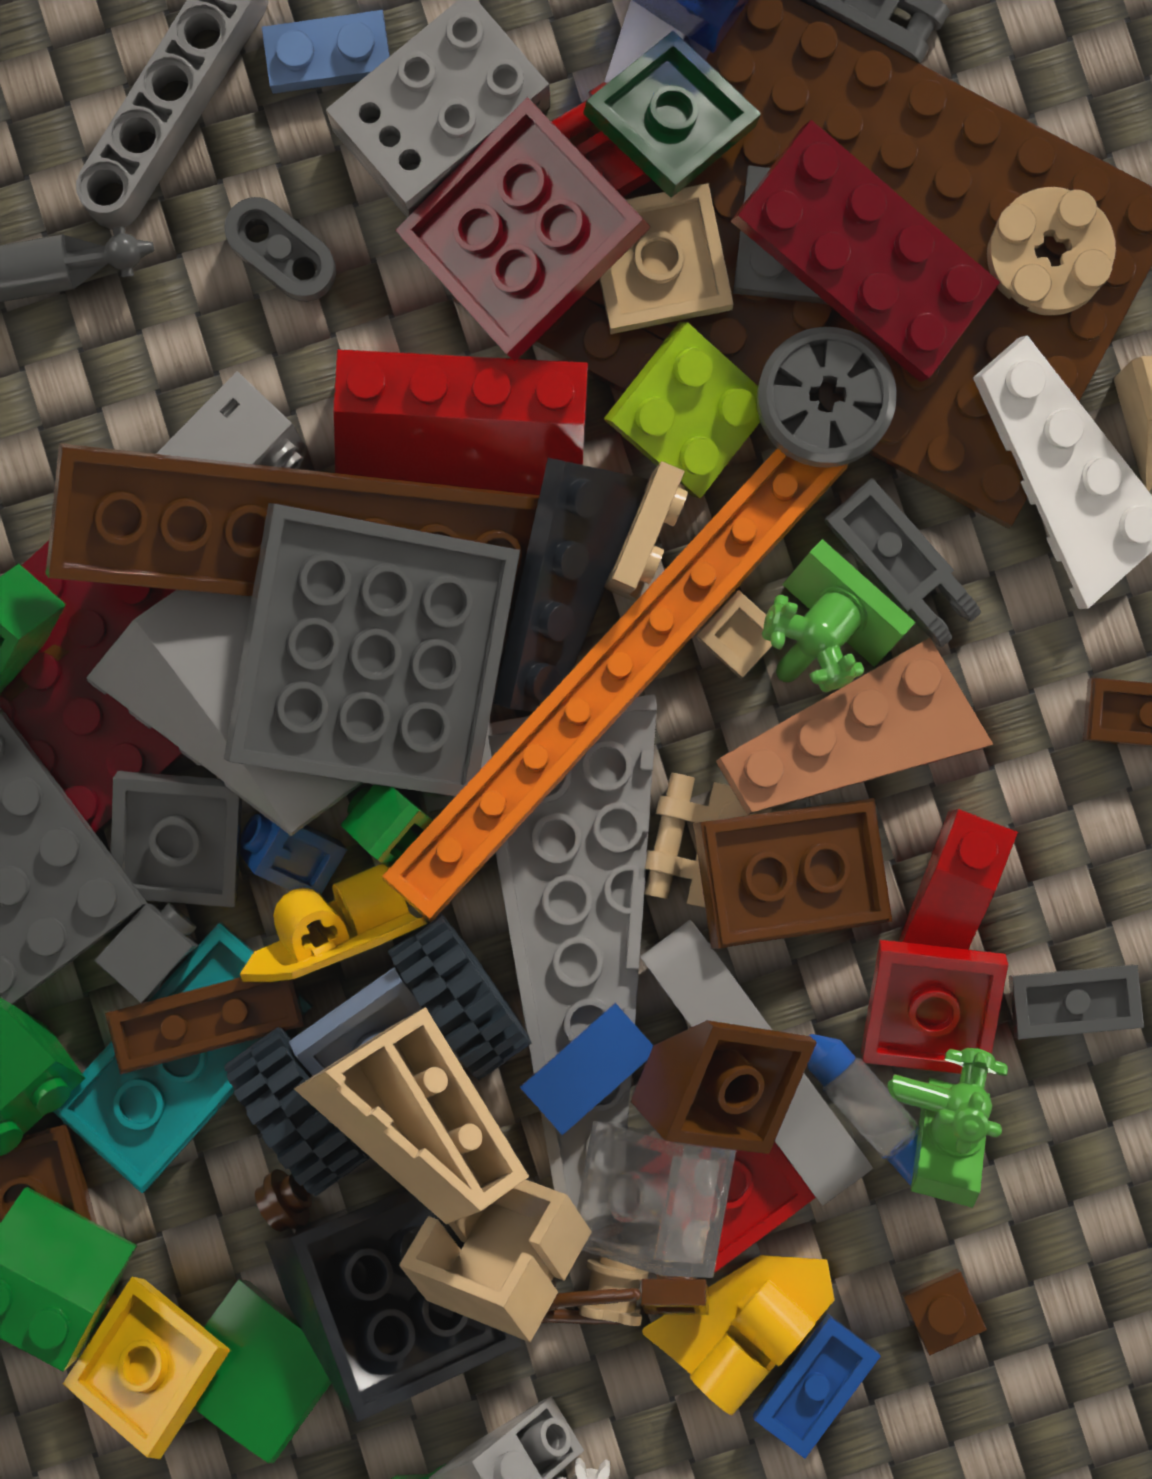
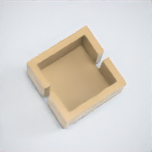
M525 1179L482 1211L448 1223L460 1240L465 1242L462 1249L458 1247L438 1219L428 1216L399 1266L427 1301L531 1342L558 1294L551 1281L554 1277L565 1281L592 1231L567 1194Z

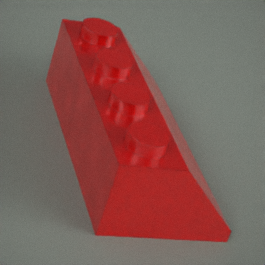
M337 349L333 410L335 473L540 495L548 458L583 465L588 363L517 359L514 361L511 358Z

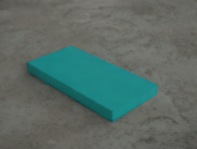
M221 922L149 1001L240 978L241 971L254 951ZM298 992L303 1015L305 1016L313 1005ZM263 1037L124 1074L119 1072L111 1041L82 1073L86 1079L74 1088L68 1100L53 1112L138 1191L144 1193L234 1094L235 1089L229 1083L226 1076L228 1074L224 1067L226 1063Z

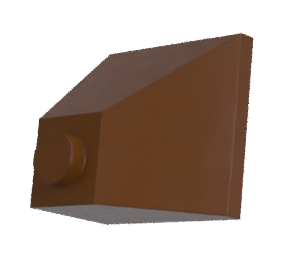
M706 1020L653 1046L630 1102L665 1141L769 1154L817 1042L811 1036Z

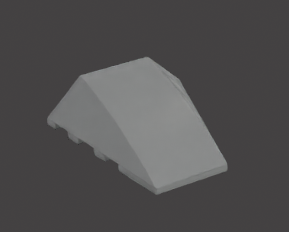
M176 590L131 622L87 676V681L103 694L108 693L128 708L132 716L149 729L153 727L178 746L182 754L198 766L203 765L224 781V785L292 836L362 785L363 782L232 763L224 759L252 596Z

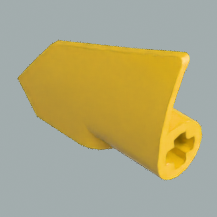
M379 864L333 884L332 889L335 900L329 903L321 894L313 889L303 887L293 889L281 897L274 910V925L280 941L254 951L241 971L240 976L243 982H275L296 979L425 926L427 924L425 916L416 918L409 913L406 900L383 880L382 876L389 869L384 864Z
M759 1255L708 1287L709 1315H663L645 1326L642 1330L643 1335L690 1373V1379L712 1402L729 1415H733L774 1366L777 1365L779 1367L814 1327L817 1320L835 1301L827 1259Z

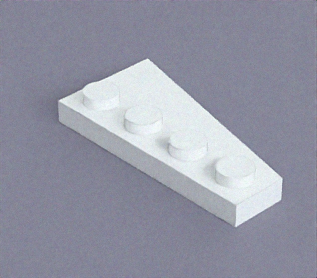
M1027 335L1016 339L975 375L973 379L1006 451H1011L1024 478L1021 481L1030 504H1036L1050 535L1046 539L1057 562L1062 561L1073 585L1070 592L1078 609H1089L1152 552V495Z

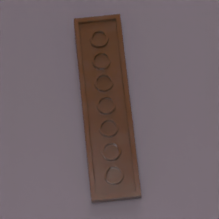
M59 443L46 575L48 578L252 596L268 504L272 503L520 550L508 620H512L540 495Z

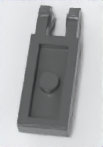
M872 478L824 519L823 522L895 604L905 613L909 611L917 625L939 647L947 644L952 639V635L945 622L922 600L936 586H938L953 610L960 617L968 620V622H972L981 614L980 607L951 574L954 569Z

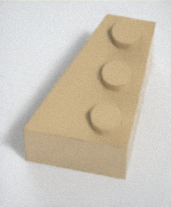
M426 1007L390 1026L294 1088L295 1091L445 1224L482 1211L529 1177Z

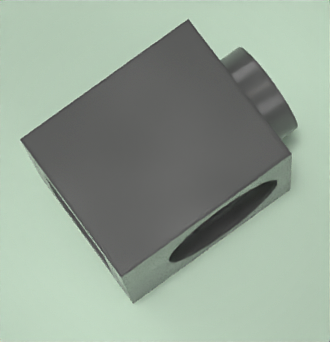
M170 903L164 909H161L157 904H145L94 961L139 1002H148L199 946L200 943L191 936L197 927L185 914Z

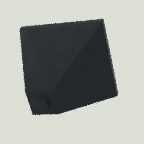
M405 1187L307 1223L297 1230L293 1229L265 1241L286 1302L353 1422H360L521 1346L519 1338L427 1301L399 1266L428 1216L440 1221L460 1249L465 1244L449 1224H445Z

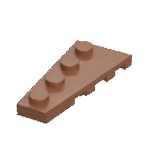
M928 638L716 760V763L747 815L846 786L860 784L910 768H917L960 754L981 750L993 745L933 641L931 638Z

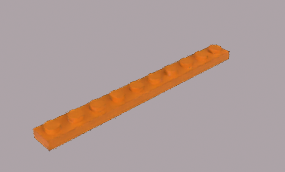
M777 448L382 876L383 880L420 914L425 916L429 922H432L847 469L848 464L829 468L809 466L791 459Z

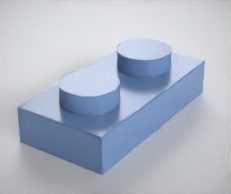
M383 10L262 27L269 84L273 94L359 82L390 57Z

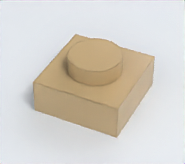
M740 590L734 594L696 636L699 642L741 680L772 647L771 641L765 640L762 637L766 614Z

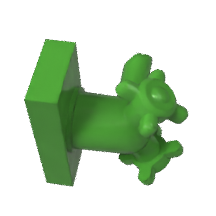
M822 539L782 584L810 610L805 616L796 614L797 604L788 602L787 596H776L774 605L770 607L766 614L762 637L765 640L771 641V645L780 650L784 645L785 637L797 641L777 665L776 674L779 680L783 682L796 680L816 658L821 669L813 671L809 674V677L814 684H819L823 692L828 693L831 690L848 685L855 677H859L864 673L862 663H855L856 661L852 653L843 656L840 648L846 642L875 667L916 622Z
M965 1048L962 1051L949 1049L945 1054L944 1060L962 1067L958 1084L955 1085L929 1078L928 1082L925 1083L894 1075L893 1079L888 1081V1090L892 1098L898 1102L921 1108L911 1191L973 1208L981 1189L986 1135L998 1137L1002 1133V1127L999 1123L988 1120L992 1112L990 1094L984 1090L987 1073L1007 1076L1008 1066L1003 1062L996 1061L991 1053L982 1049Z

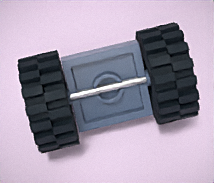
M441 913L432 922H426L425 926L416 929L388 949L394 965L401 974H399L395 967L294 1038L290 1034L287 1035L281 1027H277L224 1066L225 1071L228 1073L226 1076L229 1083L235 1089L234 1093L238 1101L246 1108L247 1116L263 1135L262 1139L269 1148L274 1150L283 1167L290 1170L296 1182L300 1186L303 1184L305 1190L311 1195H319L367 1161L370 1156L295 1091L294 1088L390 1026L425 1007L458 1061H461L478 1080H481L532 1044L527 1032L497 989V986L485 972L475 955L472 954L461 936L458 935L451 923Z

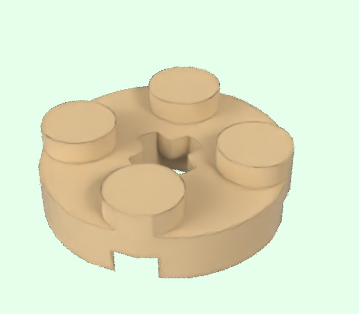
M1061 187L1038 188L1016 198L999 216L987 246L989 271L1000 282L997 286L999 291L1009 300L1012 297L1019 304L1029 307L1028 311L1039 315L1065 314L1085 305L1110 277L1116 252L1114 233L1106 215L1097 207L1094 198L1088 192L1082 190L1070 191ZM1046 236L1054 237L1056 242H1063L1067 249V252L1063 253L1060 257L1061 265L1051 266L1047 257L1037 258L1035 254V249L1042 246Z

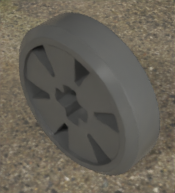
M817 327L804 330L784 341L776 348L766 362L757 390L758 415L768 438L786 456L802 464L814 467L829 468L846 465L869 453L887 431L896 407L895 379L886 358L866 338L850 330L837 327ZM825 382L835 385L833 394L842 393L843 402H835L831 412L827 413L819 411V401H810L809 393H817L821 384Z

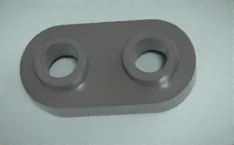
M261 197L246 198L231 208L225 220V235L232 250L239 258L294 300L309 302L327 294L336 278V265L329 248L320 239L268 199ZM256 225H264L269 228L268 237L259 243L251 242L248 239L250 229ZM300 264H314L317 267L314 277L306 281L297 279L295 271Z

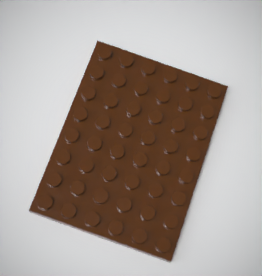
M738 0L705 61L761 113L757 126L684 187L709 183L734 304L733 309L641 329L665 341L679 322H687L756 385L759 384L765 364L776 348L799 332L817 327H837L861 335L874 344L886 358L893 372L896 384V407L892 421L879 443L867 454L1009 529L1014 524L1028 498L1021 484L1024 478L1012 452L1006 451L973 377L1016 339L1028 335L1073 395L1080 401L1152 267V186L801 0ZM813 120L989 273L987 246L999 216L1022 194L1044 187H1061L1070 191L1082 190L1088 192L1094 198L1097 207L1104 212L1112 227L1116 252L1108 280L1085 305L1065 314L1039 315L1028 311L1029 307L1019 304L1012 297L1009 300L996 287L932 376L920 382L828 304L733 294L740 229L731 220L743 205L748 166L771 168L803 125ZM650 180L635 189L629 199L664 191L653 180ZM1052 236L1044 237L1042 246L1035 249L1037 258L1047 257L1051 266L1061 265L1060 257L1063 253L1067 252L1064 243L1056 242ZM598 279L582 297L605 309ZM825 382L821 384L817 393H809L810 401H819V411L831 412L835 402H843L842 393L833 394L835 385Z

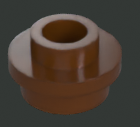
M279 1169L268 1173L264 1177L263 1185L255 1190L256 1204L265 1221L279 1232H283L288 1228L297 1230L306 1225L310 1219L309 1207L312 1205L310 1193L305 1190L303 1184L300 1186L296 1182L292 1174L288 1175Z

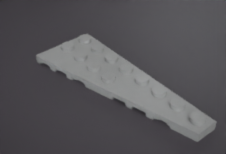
M655 694L637 697L496 851L526 1031L532 1042L529 1048L534 1074L615 1002L635 1024L646 869L644 868L647 856L657 712ZM529 716L489 723L481 768ZM632 1074L563 1135L541 1112L554 1190L567 1194L583 1219L622 1212Z

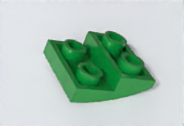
M238 1279L204 1326L208 1332L226 1345L230 1352L199 1398L194 1409L267 1463L274 1464L331 1385V1381L297 1320L291 1318L253 1283Z

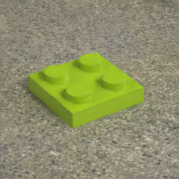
M679 322L604 417V420L656 466L662 461L684 470L685 472L680 484L685 486V490L692 497L701 499L760 423L757 410L758 385L689 323Z

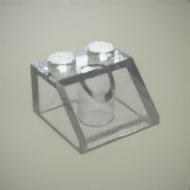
M593 1121L577 1206L578 1212L592 1231L582 1250L660 1276L713 1278L736 1150L665 1141L656 1131Z

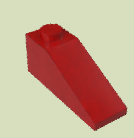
M961 809L948 811L898 942L968 950L997 889L1018 832Z

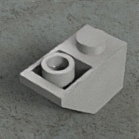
M551 1396L466 1447L428 1479H552L578 1457L584 1449Z

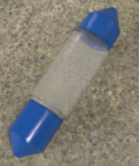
M810 1034L809 1036L817 1043L807 1064L808 1070L822 1084L824 1093L882 1159H887L911 1186L919 1124L900 1102L892 1098L888 1088L860 1057H855L841 1039Z

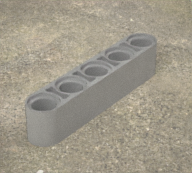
M186 0L79 172L76 180V193L90 216L100 226L108 229L120 226L126 227L132 224L139 216L266 11L269 0ZM204 30H215L220 33L218 41L207 49H198L191 46L194 37ZM172 81L188 83L187 90L181 98L175 101L160 99V93L166 84ZM141 132H150L156 135L154 144L149 150L143 153L128 151L129 142L135 135ZM110 183L123 185L122 195L115 203L106 206L96 204V196L103 186Z
M691 920L640 956L691 1027L709 1020L772 1030ZM803 1074L775 1142L820 1204L824 1206L870 1172L873 1167L807 1076Z

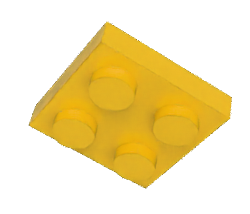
M132 1276L62 1384L147 1458L161 1459L225 1360L230 1349L148 1281Z

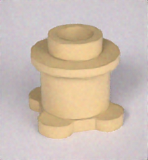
M602 1249L600 1259L593 1258L587 1260L586 1267L592 1270L588 1291L628 1288L640 1290L641 1280L648 1279L649 1271L638 1266L639 1256L620 1250ZM637 1301L578 1306L580 1308L579 1314L587 1318L613 1321L629 1326L641 1325L642 1315L640 1314V1308L636 1307Z

